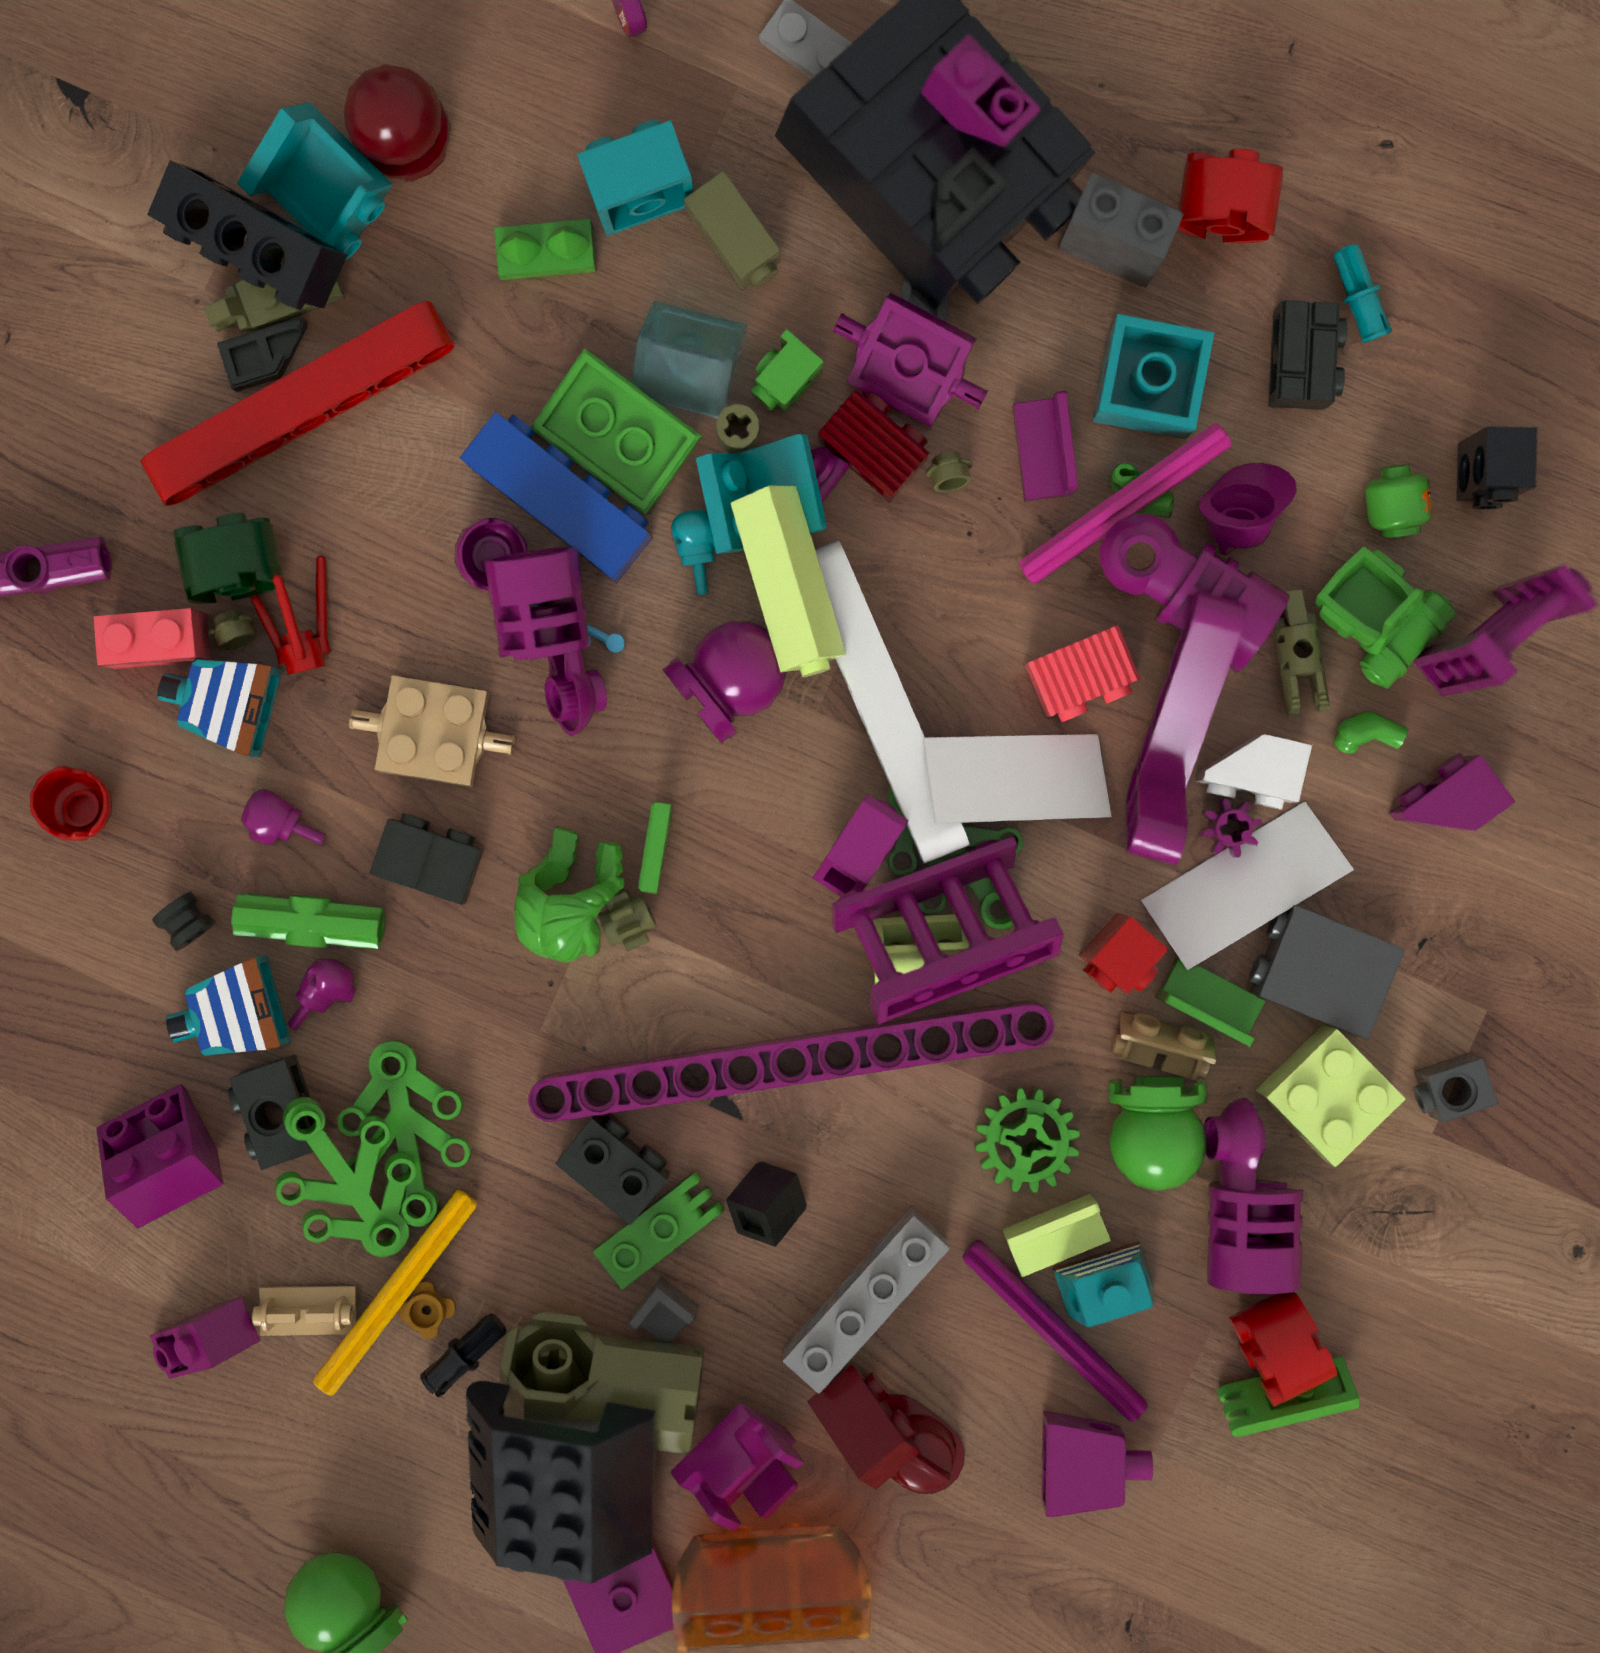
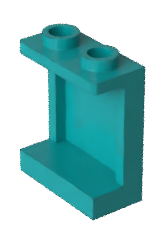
M310 102L280 109L237 181V184L250 197L268 192L307 232L348 255L346 260L353 256L362 244L360 235L366 226L374 222L385 209L386 204L383 200L393 186Z

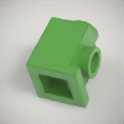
M788 329L780 336L783 349L778 352L773 348L757 365L755 371L759 376L755 379V386L750 390L751 395L765 408L772 411L776 406L784 414L788 412L823 372V360Z

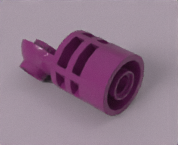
M1144 514L1130 515L1117 521L1106 532L1100 546V565L1105 577L1117 589L1131 595H1148L1162 605L1154 619L1160 624L1165 625L1167 622H1170L1179 628L1178 635L1180 636L1191 602L1197 591L1247 604L1244 627L1229 667L1236 673L1241 671L1259 650L1276 625L1289 601L1290 595L1253 571L1247 575L1238 570L1240 562L1234 558L1229 557L1224 561L1214 554L1216 547L1209 542L1204 543L1197 553L1193 555L1180 546L1174 530L1159 518ZM1137 542H1146L1154 549L1153 562L1143 569L1131 567L1126 560L1128 548Z
M577 547L531 550L485 560L484 566L490 603L493 606L495 618L493 620L499 642V657L513 656L514 660L548 657L549 677L545 680L544 695L548 711L553 720L560 724L565 733L570 736L577 735L588 725L593 714L604 711L607 704V693L602 676L595 669L586 671L583 649L589 648L592 642L591 635L587 630L586 618L588 616L582 598L584 590ZM547 601V605L534 607L529 606V604Z
M1247 1098L1237 1099L1230 1103L1220 1116L1207 1117L1204 1123L1207 1139L1206 1156L1209 1160H1219V1180L1209 1184L1210 1211L1208 1212V1224L1210 1225V1236L1208 1237L1207 1283L1219 1289L1241 1293L1280 1294L1295 1292L1302 1287V1241H1300V1229L1303 1228V1216L1300 1215V1203L1303 1201V1189L1287 1188V1183L1256 1179V1169L1265 1151V1129L1263 1121L1257 1115L1252 1102Z

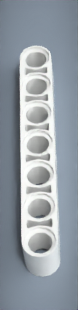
M837 540L815 549L846 655L835 659L903 817L909 820L907 827L923 863L926 864L970 845L962 823H935L923 742L925 737L840 541Z

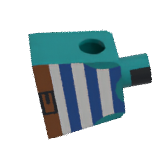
M194 659L188 678L165 672L160 680L157 696L158 700L180 705L177 726L241 755L260 758L283 670L261 664Z
M268 955L248 959L185 990V997L189 1009L166 1016V1026L171 1040L176 1043L197 1037L203 1056L274 1049L292 1042Z
M1139 1241L1052 1268L1067 1316L1085 1327L1099 1325L1154 1306L1155 1288Z

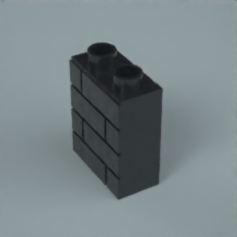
M900 0L831 61L826 68L822 69L790 98L775 137L934 310L960 286L979 304L1021 263L1005 245L1029 223L1047 241L1072 218L1083 194L1082 190L1073 180L1096 152L1091 148V143L1061 110L1050 103V98L1020 65L1009 58L1010 54L979 20L968 13L969 9L960 0ZM968 35L1041 108L1039 114L1005 147L955 129L920 93L933 68ZM974 146L1007 181L1008 185L944 248L939 250L935 246L934 185L942 175Z

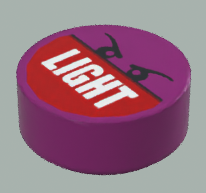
M612 0L622 29L629 38L646 31L647 20L640 0Z

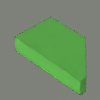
M654 802L651 805L638 885L642 892L655 894L658 892L667 852L674 805Z

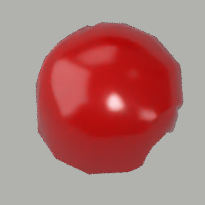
M65 765L58 766L40 776L30 792V812L40 827L49 834L61 840L83 841L89 837H95L105 828L112 814L111 792L102 780L90 771L70 768Z

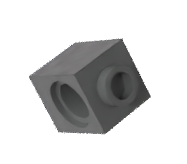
M1466 1053L1414 1071L1419 1085L1413 1086V1092L1420 1110L1442 1123L1498 1105L1482 1057ZM1457 1077L1460 1082V1091L1454 1099L1445 1101L1442 1094L1443 1086L1450 1078Z

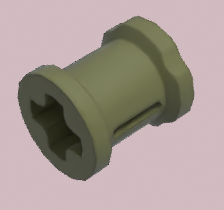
M732 404L724 408L719 414L716 421V432L722 448L728 453H741L758 446L760 435L759 420L756 413L750 407L742 404ZM736 421L740 426L748 423L746 427L748 436L742 440L738 435H732L729 438L728 436L731 433L729 424Z

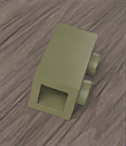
M724 171L683 199L687 215L741 290H744L751 284L758 288L778 273L779 270L776 266L781 263V250Z

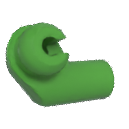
M1121 463L1113 469L1110 484L1114 493L1141 475L1133 464ZM1165 493L1138 513L1170 518L1174 508L1175 495L1173 493Z
M1364 711L1343 720L1337 727L1338 733L1334 736L1333 741L1338 750L1347 754L1356 752L1359 745L1373 739L1399 749L1407 736L1408 727L1375 712Z

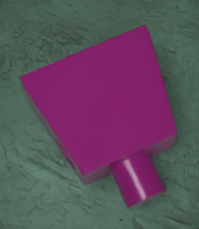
M1043 1411L1041 1503L1046 1517L1121 1507L1125 1503V1480H1152L1153 1457L1151 1450H1126L1125 1435L1119 1425Z

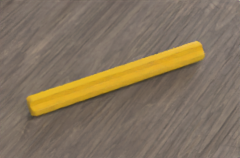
M460 1189L455 1191L316 1374L313 1384L319 1390L329 1396L334 1395L476 1209L477 1202L472 1196Z

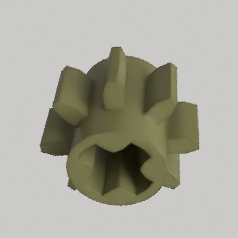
M628 890L615 894L606 904L608 909L600 912L598 918L610 945L613 947L623 942L628 952L648 943L650 939L646 932L656 928L657 925L643 894L632 899Z

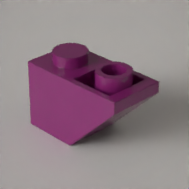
M970 35L965 37L933 68L920 92L955 129L1003 147L1041 111V108Z
M1459 753L1446 760L1436 769L1440 776L1424 786L1422 782H1419L1397 797L1400 805L1389 813L1395 821L1461 831H1477L1515 803V800L1481 755L1463 757Z
M867 794L834 842L812 879L840 897L853 890H864L909 820L898 814L890 804L878 801Z
M241 1297L218 1303L149 1335L154 1345V1359L159 1368L167 1373L169 1379L213 1368L261 1341Z

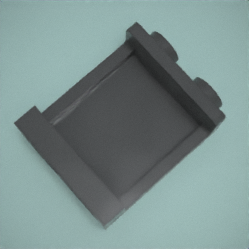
M1092 174L1058 250L1146 288L1164 260L1183 214L1181 211L1097 174Z
M1293 905L1292 908L1272 919L1267 929V937L1272 939L1265 956L1258 955L1249 974V982L1253 983L1251 993L1369 1040L1405 949L1296 905Z

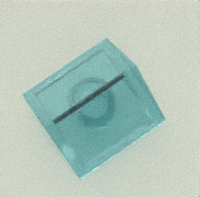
M654 301L638 336L632 383L661 404L718 418L722 410L727 407L747 325Z

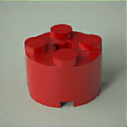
M1232 149L1229 151V157H1215L1212 154L1202 152L1187 154L1178 209L1182 212L1183 217L1177 229L1184 234L1200 239H1206L1207 231L1223 235L1222 242L1244 244L1269 240V235L1274 236L1277 222L1283 167L1276 164L1258 162L1259 153L1249 149Z
M1295 1292L1273 1294L1228 1317L1235 1334L1240 1340L1237 1343L1249 1368L1251 1370L1257 1368L1262 1377L1260 1379L1261 1386L1273 1407L1280 1403H1285L1337 1376L1331 1354L1327 1346L1322 1348L1316 1334L1319 1330Z

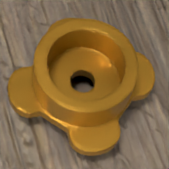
M421 1281L416 1286L413 1297L409 1302H404L398 1310V1316L403 1322H407L413 1330L419 1332L421 1337L432 1339L438 1335L439 1326L444 1319L454 1315L456 1304L452 1298H444L435 1291V1286L432 1282ZM424 1306L431 1307L430 1314H425L423 1312Z

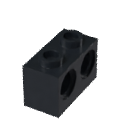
M1487 426L1459 442L1457 501H1473V509L1503 508V503L1518 501V495L1536 488L1537 427Z

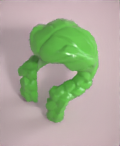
M564 827L554 829L553 845L549 849V854L543 858L541 863L530 868L526 874L519 876L514 920L519 942L531 953L543 958L553 959L557 962L568 963L580 959L583 955L590 957L600 952L601 928L596 919L599 911L619 890L623 889L625 883L624 878L620 877L623 872V867L620 863L623 859L621 845L614 841L599 842V847L596 850L597 877L595 886L573 895L554 894L548 896L543 891L551 889L554 884L564 883L568 880L571 874L569 868L577 861L575 852L579 846L577 841L579 836L572 829H565Z

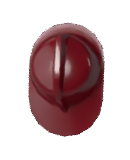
M890 1394L885 1399L893 1412L899 1409L912 1423L917 1433L911 1438L921 1451L920 1454L894 1474L891 1479L905 1489L917 1494H934L947 1489L958 1479L964 1466L965 1450L960 1436L950 1425L919 1402L905 1395Z

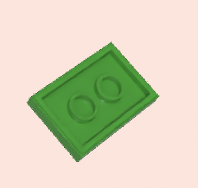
M585 348L530 427L645 515L650 513L703 438L701 433L589 349Z

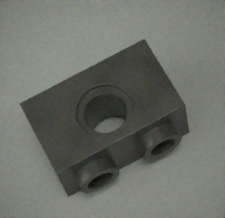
M296 1054L229 1078L232 1085L228 1089L230 1104L237 1115L242 1114L248 1133L244 1134L247 1152L253 1161L258 1160L261 1170L314 1152L306 1140H296L288 1134L284 1121L281 1125L272 1124L267 1120L264 1113V1108L268 1101L279 1104L284 1113L286 1106L294 1099L300 1097L311 1098ZM302 1116L298 1119L296 1126L300 1129H307L313 1125L314 1118Z

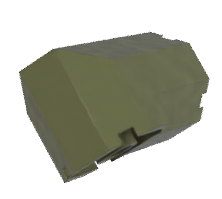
M540 1312L530 1318L528 1326L520 1331L519 1327H516L506 1335L500 1364V1383L510 1385V1390L503 1405L504 1416L597 1432L607 1402L655 1410V1450L688 1454L693 1444L704 1347L591 1334L588 1332V1325L580 1316Z

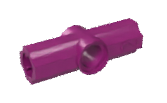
M102 537L40 547L21 545L13 548L10 552L0 553V597L31 592L46 594L54 591L56 588L111 580V570L113 567L105 540ZM38 558L41 563V572L35 580L30 582L26 575V568L32 560Z

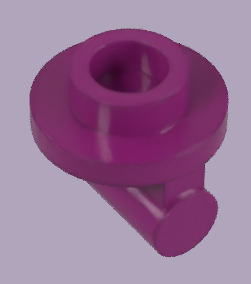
M821 446L811 449V454L823 504L850 466L834 455L827 447Z

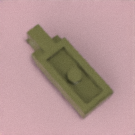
M338 278L326 305L345 298ZM241 280L225 289L228 298H223L205 306L204 310L210 326L215 328L216 331L219 332L238 324L240 331L244 332L251 329L257 331L316 310L319 307L304 304L302 310L292 308L274 298L277 290L266 284L265 288H260Z

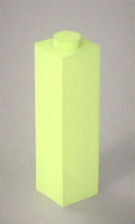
M767 486L731 502L732 511L780 672L800 670L802 677H808L829 670L830 665L828 661L846 655L797 487Z

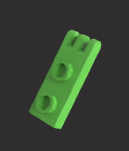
M696 1171L643 1210L631 1226L628 1223L594 1248L593 1254L621 1290L725 1210L720 1202L712 1204L705 1212L700 1209L699 1206L713 1195L708 1186L693 1197L687 1192L702 1179Z
M1344 1357L1333 1358L1337 1371L1336 1377L1274 1407L1261 1386V1376L1219 1387L1217 1390L1221 1402L1227 1403L1223 1406L1224 1414L1227 1419L1233 1420L1229 1423L1232 1436L1241 1437L1359 1408L1360 1398Z

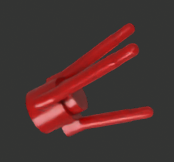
M318 556L316 558V638H313L311 629L299 632L281 575H274L273 583L288 635L282 636L284 643L261 598L258 595L251 597V602L275 649L278 664H285L287 675L326 666L323 654L331 652L327 638L326 559L324 556Z

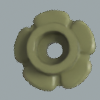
M949 451L935 456L932 459V465L926 469L925 474L932 481L936 492L948 493L960 490L971 482L969 468L973 465L969 458H961L959 452Z
M240 610L224 612L213 619L215 628L209 630L208 637L210 639L215 638L219 650L222 651L241 647L256 637L252 627L254 619L251 615H242Z

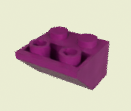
M182 1084L96 1127L106 1200L137 1229L224 1184L217 1148L191 1097Z

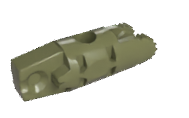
M1302 589L1284 591L1290 595L1289 601L1273 629L1287 716L1299 715L1301 698L1297 678L1310 676L1312 700L1315 709H1317V712L1330 711L1316 614H1307ZM1294 645L1302 647L1305 652L1304 658H1300L1294 653Z

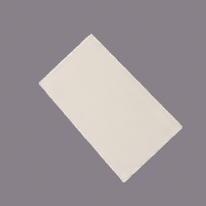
M1098 734L923 738L935 823L1112 817Z
M1305 801L1253 832L1251 836L1256 838L1259 843L1257 845H1248L1246 843L1240 845V857H1232L1228 847L1141 900L1187 970L1354 870Z

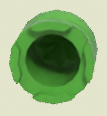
M1135 1076V1086L1122 1087V1079L1114 1078L1109 1080L1108 1101L1119 1104L1123 1108L1112 1122L1109 1137L1112 1160L1121 1174L1138 1187L1154 1191L1175 1189L1191 1180L1204 1163L1207 1148L1204 1124L1192 1110L1196 1105L1207 1102V1082L1201 1079L1194 1080V1088L1184 1087L1183 1077Z
M340 1552L320 1553L304 1562L286 1588L283 1614L292 1636L307 1649L323 1653H380L403 1631L401 1625L408 1621L398 1604H392L386 1608L381 1607V1586L373 1569L357 1556Z

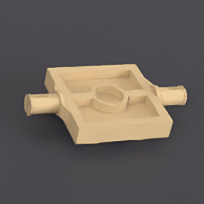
M392 675L388 699L381 710V714L353 709L350 715L354 719L369 721L350 719V729L377 732L379 747L374 770L381 773L472 788L476 765L484 750L512 755L514 751L512 745H515V735L488 731L485 715L489 693L484 690ZM496 742L506 743V744H512V745L499 744V743H496Z

